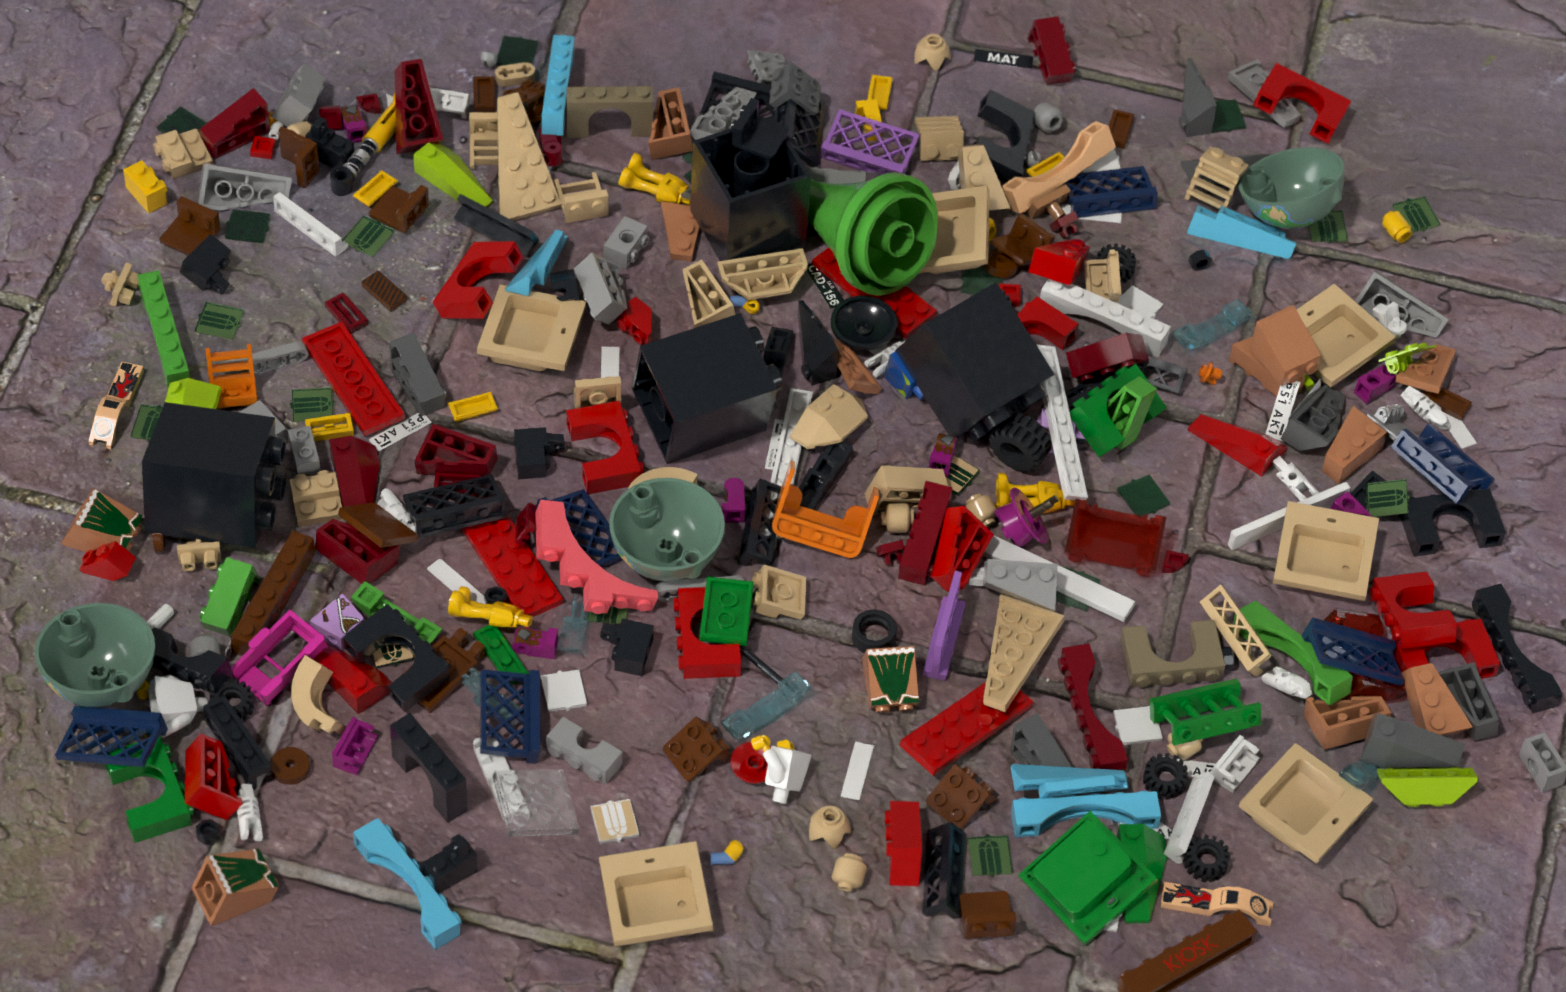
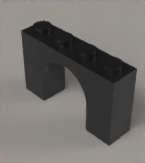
M990 89L980 101L977 117L1000 128L1007 135L1011 147H1002L981 136L972 145H984L997 178L1007 183L1015 176L1022 177L1024 173L1023 163L1028 156L1026 149L1031 141V136L1029 135L1035 124V121H1033L1035 111Z
M1490 489L1468 491L1462 502L1458 504L1446 494H1433L1417 498L1409 497L1407 498L1408 513L1399 514L1413 557L1436 554L1440 540L1433 520L1441 515H1455L1466 520L1473 529L1479 548L1501 546L1506 533Z
M386 604L343 636L344 648L359 664L378 649L387 645H400L413 653L415 661L412 667L388 685L389 696L406 712L449 679V665L443 657L438 658L428 641L425 640L423 642L418 631L413 625L410 624L408 626L403 621L404 618L399 610L396 608L393 610Z
M409 713L390 724L393 759L405 773L419 765L421 766L432 787L433 806L448 823L468 811L466 778L412 714Z

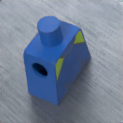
M896 351L890 354L883 377L904 398H909L915 394L920 401L925 400L924 395Z

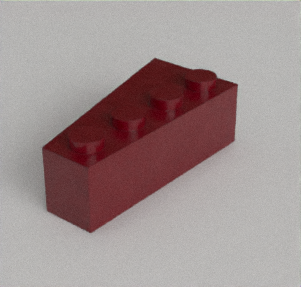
M422 59L403 61L395 69L396 155L418 151L428 142L440 144L444 140Z
M925 481L923 498H920L916 519L913 520L910 536L907 539L898 574V579L924 586L927 578H932L934 566L932 563L936 558L946 509L950 508L952 487L930 481Z

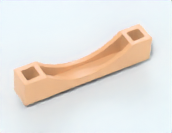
M1096 121L1079 132L1069 153L1053 169L1035 177L1023 178L1015 176L1001 187L1010 206L1007 209L1019 214L1028 211L1032 202L1060 188L1062 184L1075 178L1082 170L1089 168L1095 161L1106 156L1116 147L1109 126Z

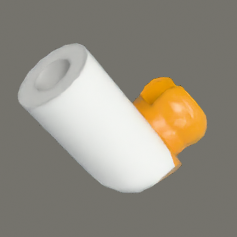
M269 111V126L271 130L268 136L278 140L279 129L281 126L284 127V125L271 117L274 112Z

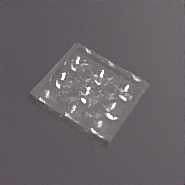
M563 769L495 770L492 777L508 837L576 835L579 832V824Z

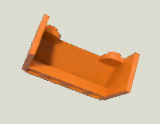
M790 460L772 521L774 533L780 537L843 557H856L862 549L879 499L878 488L873 487L867 508L859 505L851 506L847 509L844 519L800 506L802 492L797 486L791 484L795 472V462Z

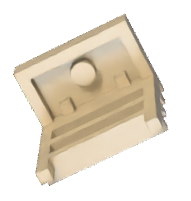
M497 112L469 113L470 169H474V165H498V156H474L498 155Z
M916 117L915 125L918 134H920V161L958 160L957 146H963L964 131L962 130V125H960L959 117Z
M1210 146L1200 157V162L1191 179L1185 199L1189 200L1192 195L1220 209L1221 206L1228 208L1238 181L1245 174L1249 165L1238 157H1231L1225 154L1223 150ZM1202 174L1229 187V192L1199 178V175ZM1195 185L1225 198V202L1195 189Z
M596 172L592 173L591 180L560 185L558 179H554V185L561 202L562 213L565 216L566 223L608 216L607 190H601Z
M1110 250L1106 259L1084 260L1085 289L1118 303L1121 296L1118 251Z

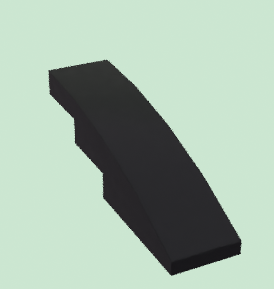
M771 327L764 348L763 360L766 366L776 365L782 378L793 330Z
M840 442L828 445L825 452H821L813 468H809L799 486L802 492L800 506L812 510L818 506L853 452V446Z

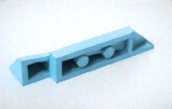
M1198 205L1187 230L1189 235L1286 259L1291 257L1296 246L1295 241L1285 238L1286 234L1282 230L1224 206L1220 207L1217 214Z
M555 230L506 286L505 291L529 296L535 284L544 286L568 239V236L564 235L565 232Z
M1011 765L1015 791L1038 789L1040 798L1128 789L1126 773L1123 770Z

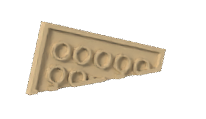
M518 92L498 97L499 214L515 221L561 208L559 196Z
M1000 593L985 686L984 705L1006 712L1064 623V615Z

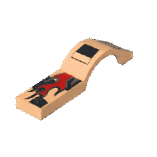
M121 362L107 396H104L98 405L89 438V445L94 446L97 439L106 441L107 449H112L119 416L124 406L129 407L144 373L143 366Z
M1164 882L1160 908L1211 916L1213 913L1221 910L1237 911L1240 909L1241 912L1255 919L1257 924L1270 926L1271 918L1268 917L1269 909L1272 910L1273 902L1251 890L1240 887L1227 886L1210 890Z

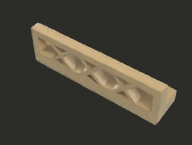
M1219 585L1202 599L1200 604L1210 618L1215 621V625L1247 671L1258 677L1264 672L1260 665L1268 660L1272 654L1225 587ZM1221 593L1225 598L1223 608L1219 607L1214 601ZM1228 612L1236 613L1235 625H1232L1228 620ZM1240 629L1248 630V642H1244L1239 636ZM1252 647H1260L1263 654L1256 659L1251 653Z

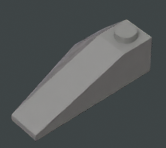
M739 87L734 88L722 98L718 105L711 106L708 113L697 117L690 134L697 140L731 129L733 121L739 118L742 106L747 105L751 98L755 99L757 93Z

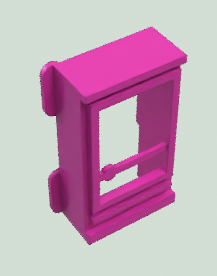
M289 610L270 629L263 628L249 642L250 649L231 667L232 676L234 679H238L239 684L244 681L246 686L249 685L253 695L268 707L272 703L271 700L293 680L303 657L306 655L314 659L328 646L322 634ZM291 631H294L308 644L283 669L268 657L267 654ZM263 658L280 671L272 680L255 667Z

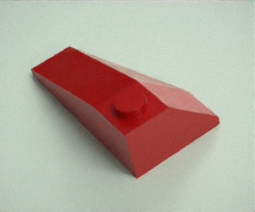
M1202 414L1188 427L1189 432L1261 477L1274 464L1273 461L1287 450V446L1267 434Z
M326 643L328 647L323 649L313 659L333 671L327 683L357 714H360L389 694L388 685L392 682L380 670L364 662L359 664L351 655Z

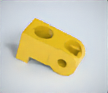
M877 99L856 101V115L882 122ZM863 125L862 135L873 131L871 126ZM874 135L867 138L866 140L876 141L878 139Z

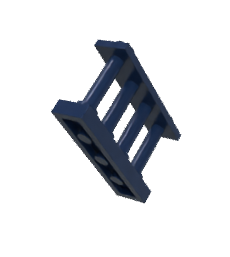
M1430 423L1426 425L1418 438L1407 428L1402 429L1391 446L1393 450L1456 504L1462 502L1470 488L1473 490L1489 489L1495 480L1494 477Z

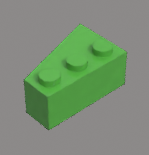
M1140 376L1124 385L1107 404L1110 419L1125 439L1116 446L1120 450L1136 441L1157 390L1156 387Z
M226 557L224 564L221 563L218 568L216 584L212 585L209 590L208 597L210 599L207 606H204L201 610L200 622L205 629L231 637L243 615L241 610L245 601L249 602L252 599V594L249 593L253 585H259L261 578L253 565Z

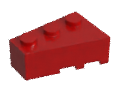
M1073 239L1035 247L1028 272L1071 285L1084 271L1083 262L1087 260L1090 246L1085 245V242L1082 240Z
M965 506L946 509L931 575L945 591H950L955 571L962 572L959 590L965 588L994 536Z
M202 733L185 750V804L228 821L243 802L241 797L236 795L234 789L236 786L235 779L230 778L228 772L230 764L222 742Z
M890 801L889 811H885L884 825H889L885 827V841H889L886 842V857H889V886H919L922 854L919 802Z

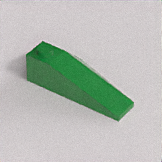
M1119 824L1116 837L1158 879L1150 889L1124 911L1125 924L1149 923L1167 856L1164 854L1166 849L1165 836L1145 824Z

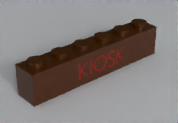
M292 530L231 635L232 653L243 656L250 649L249 642L263 628L270 629L276 623L315 555L313 537Z
M1240 909L1232 914L1230 912L1226 913L1213 925H1205L1197 934L1184 937L1174 947H1166L1161 951L1160 955L1153 959L1147 958L1137 968L1124 971L1119 977L1117 990L1118 992H1170L1253 945L1257 930Z

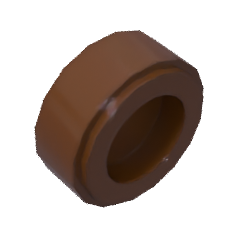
M153 533L155 553L164 552V535Z

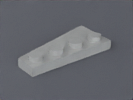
M1259 59L1230 71L1227 79L1253 102L1269 75L1267 70L1263 71L1261 68L1262 63ZM1288 98L1278 103L1272 115L1268 114L1283 128L1299 122L1301 114Z

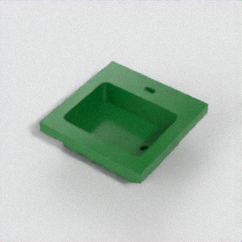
M1091 811L1018 874L1019 879L1085 946L1158 881L1157 877Z

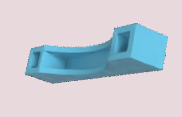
M553 35L542 110V134L563 136L567 87L569 86L570 74L573 69L575 36Z
M1157 791L1117 792L1104 795L1095 793L1087 796L1068 795L1066 797L1020 798L1013 800L1011 818L1014 837L1039 836L1053 825L1068 819L1083 817L1089 811L1096 817L1110 819L1118 823L1145 824L1151 829H1158L1161 813Z
M377 818L353 832L354 845L367 862L393 871L412 888L422 910L421 932L435 950L460 936V917L455 911H450L444 896L441 893H436L430 878L422 875L416 860L408 857L406 848L402 842H397L394 839L393 832L387 824L383 825L380 819Z

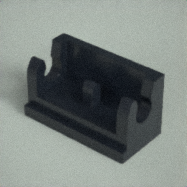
M574 269L550 273L552 289L559 292L566 291L564 295H558L556 297L557 300L564 301L574 298L579 300Z

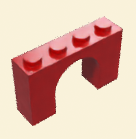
M1276 63L1259 90L1253 106L1272 115L1278 103L1285 98H1297L1307 102L1317 114V119L1310 131V135L1328 144L1345 116L1351 100Z
M515 241L474 242L432 302L442 318H484L493 305V301L484 287L471 286L486 275L492 273H514L524 256Z
M1038 296L1031 302L1028 301L1017 314L1029 334L1041 336L1061 350H1064L1077 338L1079 324Z
M620 401L566 410V425L571 442L603 437L614 441L620 448L612 457L582 463V479L588 495L629 487L638 476L644 473L642 461L638 462L637 459L639 457L637 444L632 443L631 426L627 427L626 424L628 422L627 411L622 409Z
M1427 571L1373 578L1370 598L1376 603L1378 613L1382 614L1386 627H1389L1393 640L1397 641L1401 649L1452 643L1456 640L1457 622L1450 610L1417 613L1404 609V607L1433 603L1434 583Z
M706 587L678 588V596L673 598L674 612H678V617H675V631H680V636H676L677 650H681L682 656H678V670H683V678L740 677L741 656L739 644H706L698 640L692 633V629L702 622Z
M1481 618L1457 622L1456 640L1452 643L1401 649L1397 641L1394 640L1396 647L1392 653L1401 673L1412 667L1429 664L1425 652L1435 647L1451 648L1461 654L1467 664L1474 662L1481 679L1496 677L1500 666V661Z

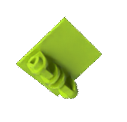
M1427 343L1411 344L1405 346V350H1394L1385 353L1386 357L1378 361L1385 362L1387 370L1391 374L1405 372L1408 365L1413 362L1412 355L1436 348V345L1428 346Z

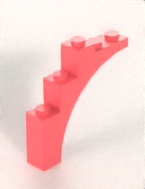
M540 501L535 512L537 559L560 562V585L583 588L584 611L595 614H607L610 606L619 609H638L639 611L653 610L658 600V590L642 588L622 581L601 568L585 553L573 536L566 519L564 502Z

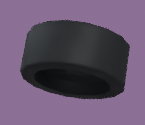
M872 609L860 613L853 622V644L863 653L867 649L892 648L896 640V622L890 614L882 610ZM875 624L885 628L888 631V636L882 640H870L864 637L860 631L866 625Z

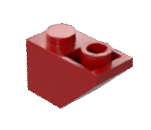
M635 296L626 303L627 309L617 317L616 325L621 331L627 332L638 344L644 345L651 342V308Z
M117 541L106 545L103 544L94 550H88L82 557L83 562L79 571L115 581L128 575L136 557Z

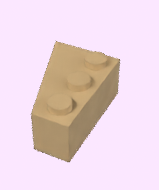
M984 145L957 146L961 189L987 185L990 190L989 210L1010 208Z
M703 260L682 269L695 328L735 315L732 302Z

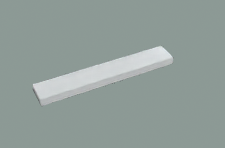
M1344 482L1297 503L1330 509L1337 498L1347 491L1350 492L1351 487L1347 482ZM1286 507L1232 530L1228 546L1233 551L1283 529Z

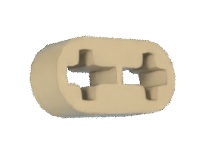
M530 63L504 65L498 67L495 71V81L502 87L520 85L526 80L534 81L535 67Z

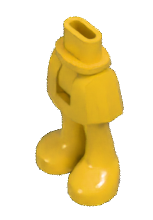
M638 153L633 154L628 167H625L619 179V186L652 193L656 195L655 201L685 203L690 206L691 199L682 198L680 195L689 189V185L673 174L666 173L664 175L648 170L643 166V157Z
M997 473L996 508L1012 502L1010 490L1014 487L1023 492L1025 496H1032L1028 499L1034 507L1055 495L1059 501L1044 513L1064 509L1065 506H1075L1074 500L1064 499L1062 487L1060 489V485L1057 483L1039 481L1038 484L1014 485L1009 483L1007 474Z
M460 586L458 591L454 590L449 600L448 613L450 616L484 618L489 620V625L513 628H517L520 625L529 627L533 621V616L524 614V610H519L514 605L499 601L494 604H482L471 600V592L468 587Z

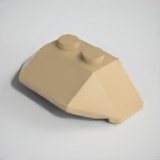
M801 248L718 261L717 267L722 282L747 300L792 293L807 270L808 263L804 250Z
M833 384L806 407L790 438L807 449L842 442L868 418L862 399L846 389Z

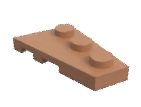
M661 201L670 259L692 262L700 227L690 211V206Z
M833 340L839 350L837 365L849 389L864 394L877 395L882 387L852 348L840 341Z
M1434 344L1436 348L1425 351L1420 355V359L1417 362H1412L1408 365L1405 372L1397 374L1395 382L1439 394L1454 360L1456 349Z

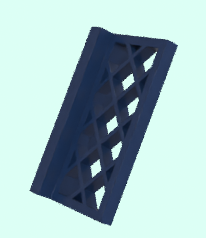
M1144 166L1078 173L1075 178L1062 184V186L1066 184L1071 190L1067 199L1071 206V212L1075 211L1078 218L1156 209L1158 191L1156 187H1152ZM1137 174H1140V175H1141V177H1140L1139 179L1134 178V177L1131 176V175H1137ZM1111 177H1117V178H1120V180L1117 182V181L1112 180V179H1110V178H1111ZM1096 179L1100 182L1098 184H1095L1093 182H1090L1089 180ZM1127 181L1134 185L1132 187H1129L1127 185H1124L1123 183ZM1068 182H1076L1079 184L1077 186H1073ZM1108 184L1113 187L1111 189H1107L1103 187V185ZM1086 186L1088 188H1091L1092 190L1088 192L1083 190L1082 188Z
M584 489L549 500L564 502V508H567L565 512L567 521L578 524L576 530L570 528L575 539L579 537L589 540L588 546L579 544L587 555L589 553L601 557L600 560L595 561L596 564L602 568L622 561L619 554L615 555L606 552L608 547L615 548L611 538L610 525ZM546 497L537 500L536 510L541 500H547ZM582 498L586 505L583 507L572 502ZM569 510L582 513L581 518L568 515ZM585 514L595 517L597 522L584 520ZM585 526L594 529L592 535L579 531L580 527ZM596 531L606 533L609 536L608 539L595 536ZM592 542L605 545L604 551L592 548Z
M1312 617L1302 634L1303 640L1312 644L1317 659L1321 664L1400 686L1405 681L1392 653L1396 647L1392 639Z
M481 670V754L526 758V763L536 764L540 753L539 670H530L529 674ZM486 678L496 679L500 684L493 689L486 682ZM511 681L523 682V687L516 691L509 683ZM503 687L512 694L506 700L497 693ZM491 696L500 703L494 709L486 702ZM515 698L523 705L518 711L509 704ZM503 707L512 714L506 720L497 713ZM491 716L500 723L494 729L486 722ZM515 718L523 725L518 731L509 724ZM503 727L512 734L506 740L497 733ZM493 736L500 745L497 747L486 746V740ZM516 738L523 745V750L514 749L509 743Z
M74 706L71 711L73 720L55 756L57 760L145 767L159 736H165L168 727L162 714L159 712ZM77 728L86 730L83 733L75 736ZM100 731H108V733L98 738L95 735ZM121 733H131L120 740L117 737ZM142 735H151L143 741H140L138 738ZM90 736L94 738L93 741L81 746L80 742ZM114 737L116 742L103 748L101 744ZM133 740L137 741V744L126 750L123 745ZM75 744L79 747L72 752H66L69 747ZM96 746H99L101 749L93 754H86L87 751ZM121 748L122 752L119 754L108 756V753ZM143 750L140 758L130 757V755L137 751Z

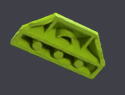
M1419 767L1377 769V774L1382 784L1404 805L1410 807H1419L1425 804L1441 807L1444 804H1453L1478 781L1473 768Z

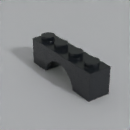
M156 627L151 629L155 639V654L152 666L160 669L163 673H170L184 682H191L202 690L207 689L214 693L233 674L227 657L210 650L193 657L177 655L178 648L172 634Z

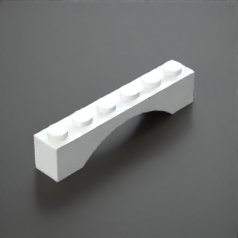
M1048 279L1041 289L1040 298L1063 314L1088 316L1102 321L1122 334L1127 332L1142 335L1147 353L1157 358L1168 342L1171 326L1076 285H1067Z

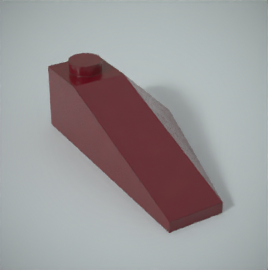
M352 435L329 439L330 455L333 469L336 473L342 507L374 502L377 477L380 469L376 445Z

